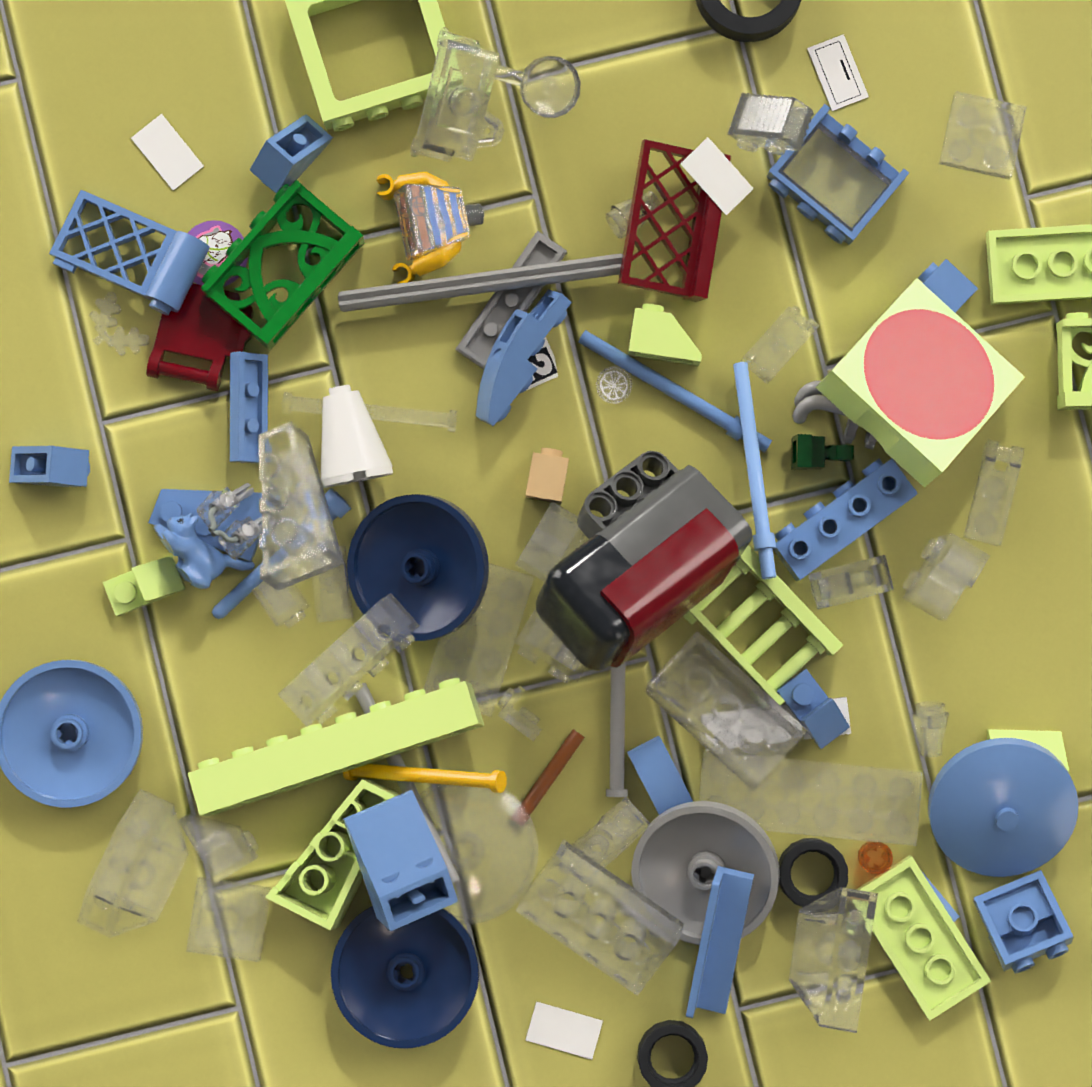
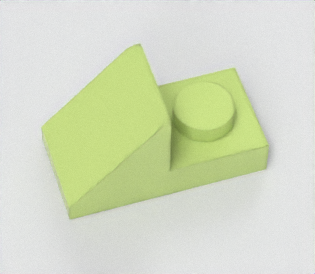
M172 555L132 567V571L102 582L116 616L123 615L186 589L175 567L176 563Z

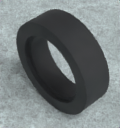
M696 0L702 17L713 30L728 39L739 42L762 41L778 34L791 22L801 0H781L767 14L758 17H744L729 11L720 0Z

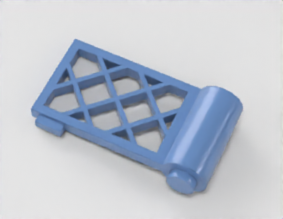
M80 190L49 254L55 258L53 262L55 266L74 273L76 268L82 269L151 300L149 307L164 315H169L170 311L179 312L210 247L202 240L190 234L175 231ZM86 203L98 206L102 218L83 225L80 215ZM105 210L114 214L107 216ZM123 218L130 220L134 232L115 239L110 223ZM137 224L144 226L146 228L139 230ZM105 226L110 241L91 248L86 232ZM154 232L166 236L159 249L149 253L146 252L142 237ZM79 235L82 236L86 251L73 256L62 252L68 239ZM137 240L142 255L123 262L118 246ZM113 248L118 264L104 270L99 268L94 255ZM89 258L90 263H87L83 260ZM145 263L148 273L142 286L130 282L126 269ZM121 272L123 278L115 275V273Z

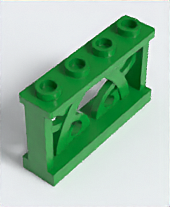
M295 180L291 186L285 184L276 193L273 199L276 203L267 213L261 211L253 219L249 226L252 230L243 240L237 238L227 249L225 254L228 257L219 267L216 265L212 266L201 280L204 283L201 287L203 294L252 334L269 351L364 244L363 235L357 229L346 223L298 180ZM303 205L311 210L313 221L309 231L302 230L304 222L301 214L296 222H289L287 220V213L293 206ZM321 217L343 235L339 241L317 233ZM278 223L282 231L269 233ZM300 244L298 265L305 280L298 284L291 280L280 279L264 286L262 278L264 250L280 245ZM309 246L314 247L310 256L317 254L321 258L317 265H309L305 262ZM248 256L249 269L240 266ZM238 276L242 279V283L239 287L233 289L237 292H245L252 288L253 294L244 300H231L224 293V285L229 278ZM284 288L288 291V298L284 302H279L276 300L277 293H274L269 299L267 294L275 289ZM256 302L267 323L263 328H260L240 310Z

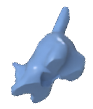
M192 513L187 516L171 517L167 521L168 528L160 524L154 526L156 534L166 549L174 556H178V562L175 567L184 580L190 582L192 586L198 589L209 588L212 580L220 576L226 567L245 571L252 570L255 566L251 561L222 554L198 538L195 525L199 519L197 515L193 516Z

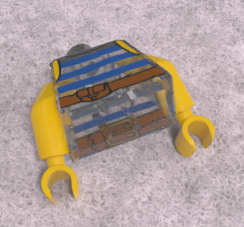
M428 172L399 175L396 180H393L387 174H382L376 179L379 184L390 183V188L387 191H380L377 194L384 200L395 199L407 261L413 260L411 265L397 263L393 266V272L401 268H406L408 271V277L404 281L397 282V284L413 282L416 274L423 276L444 267L461 251V243L470 238L469 226L483 224L484 211L480 203L464 205L462 190L459 187L449 186L447 181Z

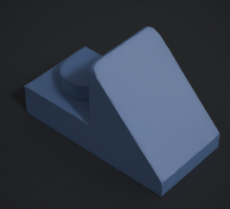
M807 669L802 670L777 690V693L785 700V704L820 749L850 728L832 698H828Z

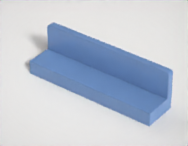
M721 866L717 867L711 886L686 1017L693 1018L696 1007L722 1014L726 1013L754 874Z

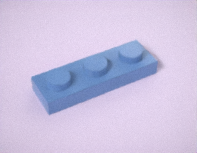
M240 351L230 353V462L268 463V355Z

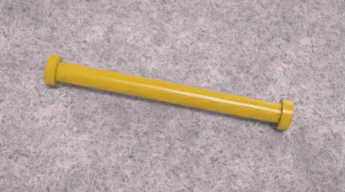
M367 764L343 772V777L350 781H355L358 778L488 788L493 793H503L507 785L506 773L501 770H494L492 773Z

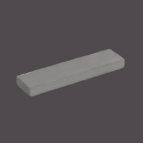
M537 231L512 268L561 262L567 254V250ZM545 285L495 291L456 347V351L484 370L494 343L516 309L527 312Z

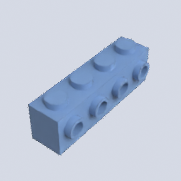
M880 458L862 470L865 477L854 485L851 480L847 481L832 492L836 497L826 506L821 501L803 513L807 519L796 528L791 522L775 534V538L778 541L776 542V548L773 550L796 581L807 576L918 494L893 459L886 461L884 464Z

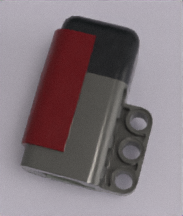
M647 451L586 497L578 514L577 523L580 530L589 540L549 571L536 600V612L548 628L586 668L600 671L609 666L617 668L678 621L724 582L730 570L738 562L750 543L752 530L743 516L695 467L688 465L684 469L678 470L662 453ZM644 471H650L655 477L648 476ZM617 490L625 491L630 497L622 496ZM590 510L600 512L603 517L595 516Z

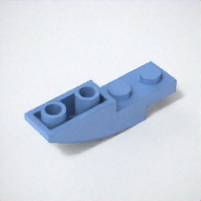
M548 289L530 313L516 309L504 325L488 357L480 382L476 417L492 426L496 422L502 421L510 412V404L516 396L526 391L533 381L532 376L538 368L529 362L528 359L542 349L545 343L544 338L552 328L557 327L567 315L566 309L572 303L562 293Z

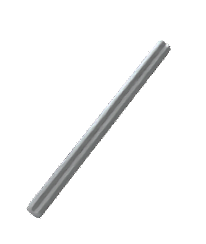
M623 254L341 291L338 293L339 308L343 312L620 275Z

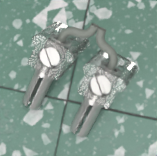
M249 483L242 485L232 492L228 487L219 492L214 490L196 509L198 515L207 525L208 531L213 537L219 536V543L233 560H237L263 534L261 531L276 521L275 516L269 519L273 514L268 512L254 521L250 516L242 521L235 520L224 532L216 530L240 506V501L254 493L253 487L248 489L251 486Z

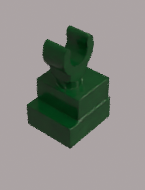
M797 434L792 437L791 470L825 468V460L842 462L854 460V445L825 446V436H812V434Z

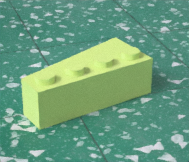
M362 779L332 815L330 821L317 833L307 849L297 861H294L285 872L286 874L270 890L265 898L330 931L339 928L363 879L343 818L398 796L400 793L372 779Z

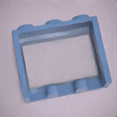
M824 104L769 170L767 178L771 180L769 186L783 198L789 195L799 203L796 208L801 214L811 221L817 218L827 226L824 231L829 237L839 244L845 241L850 245L904 181L909 172L903 169L899 173L884 160L886 155L880 149L874 147L871 150L856 137L857 131L852 126L846 124L843 127L828 114L830 107Z

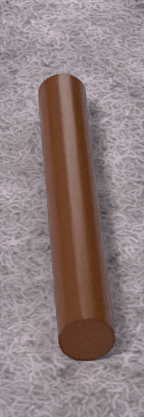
M574 729L571 731L510 818L521 827L524 825L585 737Z

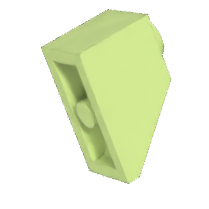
M643 304L642 309L635 308L628 348L629 356L694 366L700 365L702 359L701 352L672 313L664 312L663 306L655 304Z

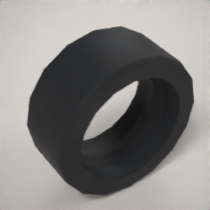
M803 838L791 843L781 854L779 859V885L782 892L794 904L805 909H823L833 905L843 895L848 884V866L843 855L832 844L818 838ZM807 852H818L825 855L831 861L834 869V878L831 886L825 892L818 895H807L800 892L794 886L791 879V868L794 861L800 855Z
M666 1020L656 1023L644 1033L638 1045L637 1059L641 1074L651 1087H695L700 1083L707 1070L708 1054L702 1037L692 1026L682 1021ZM669 1035L680 1036L687 1040L694 1052V1062L689 1072L675 1079L665 1078L658 1074L651 1062V1051L655 1043L662 1037Z

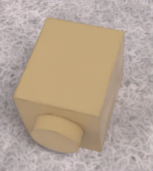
M541 448V453L533 452L526 498L562 503L569 458L562 457L563 451Z

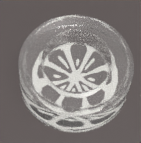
M612 366L604 369L596 381L598 395L607 403L617 404L623 402L628 398L632 390L631 376L621 367Z

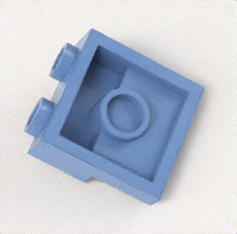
M1042 870L973 898V902L989 934L990 943L1004 971L1012 968L1014 973H1020L1035 965L1033 959L1046 954L1048 959H1054L1069 951L1067 945L1072 943L1074 936Z

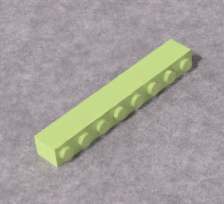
M460 678L449 679L438 684L439 690L427 694L425 689L416 690L405 694V701L394 705H391L390 701L380 702L369 707L370 713L358 717L356 712L347 713L334 718L336 724L322 728L321 724H314L302 728L300 736L288 739L287 735H282L267 740V747L255 751L253 746L233 751L231 753L233 758L222 762L219 761V758L202 761L197 764L198 770L188 773L199 815L213 816L482 727L484 722L472 684L467 681L461 682Z

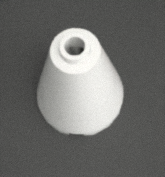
M350 385L328 389L330 395L323 397L321 481L323 488L391 475L393 473V465L358 390L351 391Z

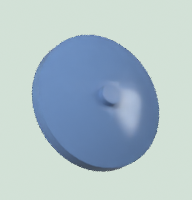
M59 660L42 664L19 677L6 691L0 701V767L8 780L20 792L37 802L61 808L80 807L94 803L115 791L128 778L137 763L143 742V723L140 709L127 686L112 672L99 665L81 660Z
M1017 738L989 739L975 743L957 753L937 774L928 798L930 826L935 840L942 851L962 868L992 877L1023 874L1051 860L1060 852L1072 835L1079 808L1075 785L1063 763L1048 749L1031 741Z

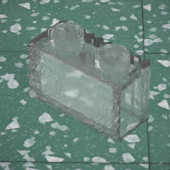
M741 93L728 135L738 141L737 146L750 152H757L759 147H764L766 151L777 155H784L786 150L800 151L802 150L801 144L804 143L803 137L807 136L806 130L809 129L808 124L811 122V116L814 113L811 108L794 97Z

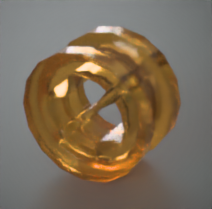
M871 840L861 846L858 851V860L864 870L871 874L879 875L890 869L893 855L887 845L880 841ZM877 847L883 850L881 858L884 862L880 866L874 863L873 867H870L867 864L870 860L867 852L871 848L876 852Z

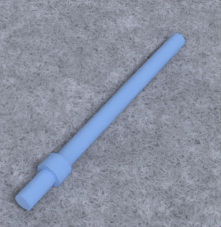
M738 362L733 364L756 532V535L752 536L754 551H758L762 579L776 578L773 549L776 548L775 535L770 532L748 363Z

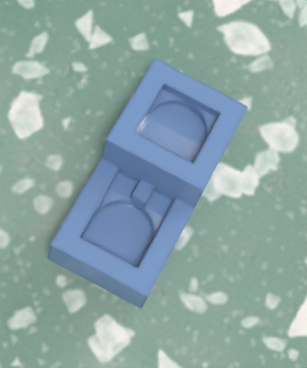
M660 736L627 752L659 815L674 806L693 802Z

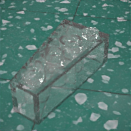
M292 421L258 435L259 480L262 481V498L259 499V512L262 514V533L259 534L260 549L263 550V565H260V579L277 591L344 564L309 436Z

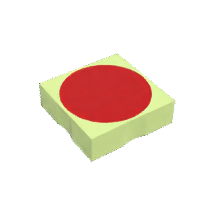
M916 278L815 388L853 423L869 432L891 458L923 487H926L949 466L1025 377Z

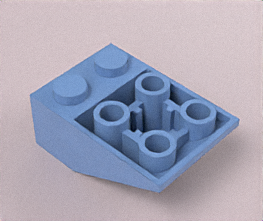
M412 790L343 818L376 917L390 932L458 902L447 866Z

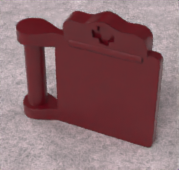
M192 283L179 312L170 311L169 315L162 314L154 347L148 360L146 375L157 379L162 375L206 385L208 390L218 391L226 357H230L232 352H244L246 344L253 335L213 301L208 299L201 290L202 285ZM224 290L227 298L235 301L241 300L238 293ZM252 306L240 310L252 320L254 314ZM166 351L213 362L210 370L207 371L165 362L163 359Z

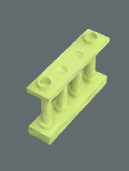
M749 545L738 562L732 567L724 582L683 616L691 625L697 621L756 683L752 690L766 705L773 701L775 705L780 706L785 702L777 693V690L817 653L821 655L825 651L828 655H834L843 646L777 575L776 578L762 579L759 556ZM750 572L759 582L755 586L757 590L715 628L701 612L737 577ZM775 598L784 608L780 612L782 616L747 650L740 654L726 638L766 600L771 602ZM800 625L809 634L805 639L807 643L766 681L751 665L791 627L796 628Z

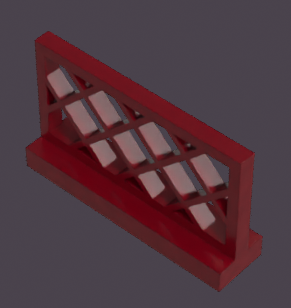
M647 139L642 141L618 284L683 297V300L693 302L708 298L722 210L696 181L690 183L679 166L694 150ZM650 150L663 153L670 164V167L657 176L648 163ZM724 154V156L730 161L731 155ZM673 155H674V156H678V157H682V158H681L680 160L676 161L675 158L673 157ZM671 170H674L685 188L670 197L659 179ZM646 174L650 178V181L645 183ZM654 184L664 202L650 211L642 197L644 189ZM698 184V190L696 192L694 186ZM688 192L695 202L694 213L684 218L675 205L674 200ZM667 205L679 223L664 233L653 215ZM640 209H641V211L643 212L644 216L639 219ZM647 219L657 233L658 238L644 247L636 233L638 225ZM690 220H692V226H691V227H690L689 224L687 223V222H689ZM682 227L689 238V244L687 249L678 254L667 236ZM662 241L673 259L658 268L647 250ZM634 245H635L636 248L638 249V252H636V253L633 255ZM687 254L686 262L684 263L682 257H684ZM642 255L653 273L644 279L629 277L632 261ZM675 262L683 273L681 287L669 285L661 273ZM656 277L659 283L650 280Z

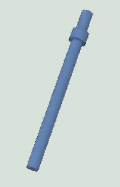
M587 330L583 332L578 343L727 430L726 435L737 441L739 439L743 440L739 416L736 415L733 418ZM757 432L759 450L765 453L772 440Z

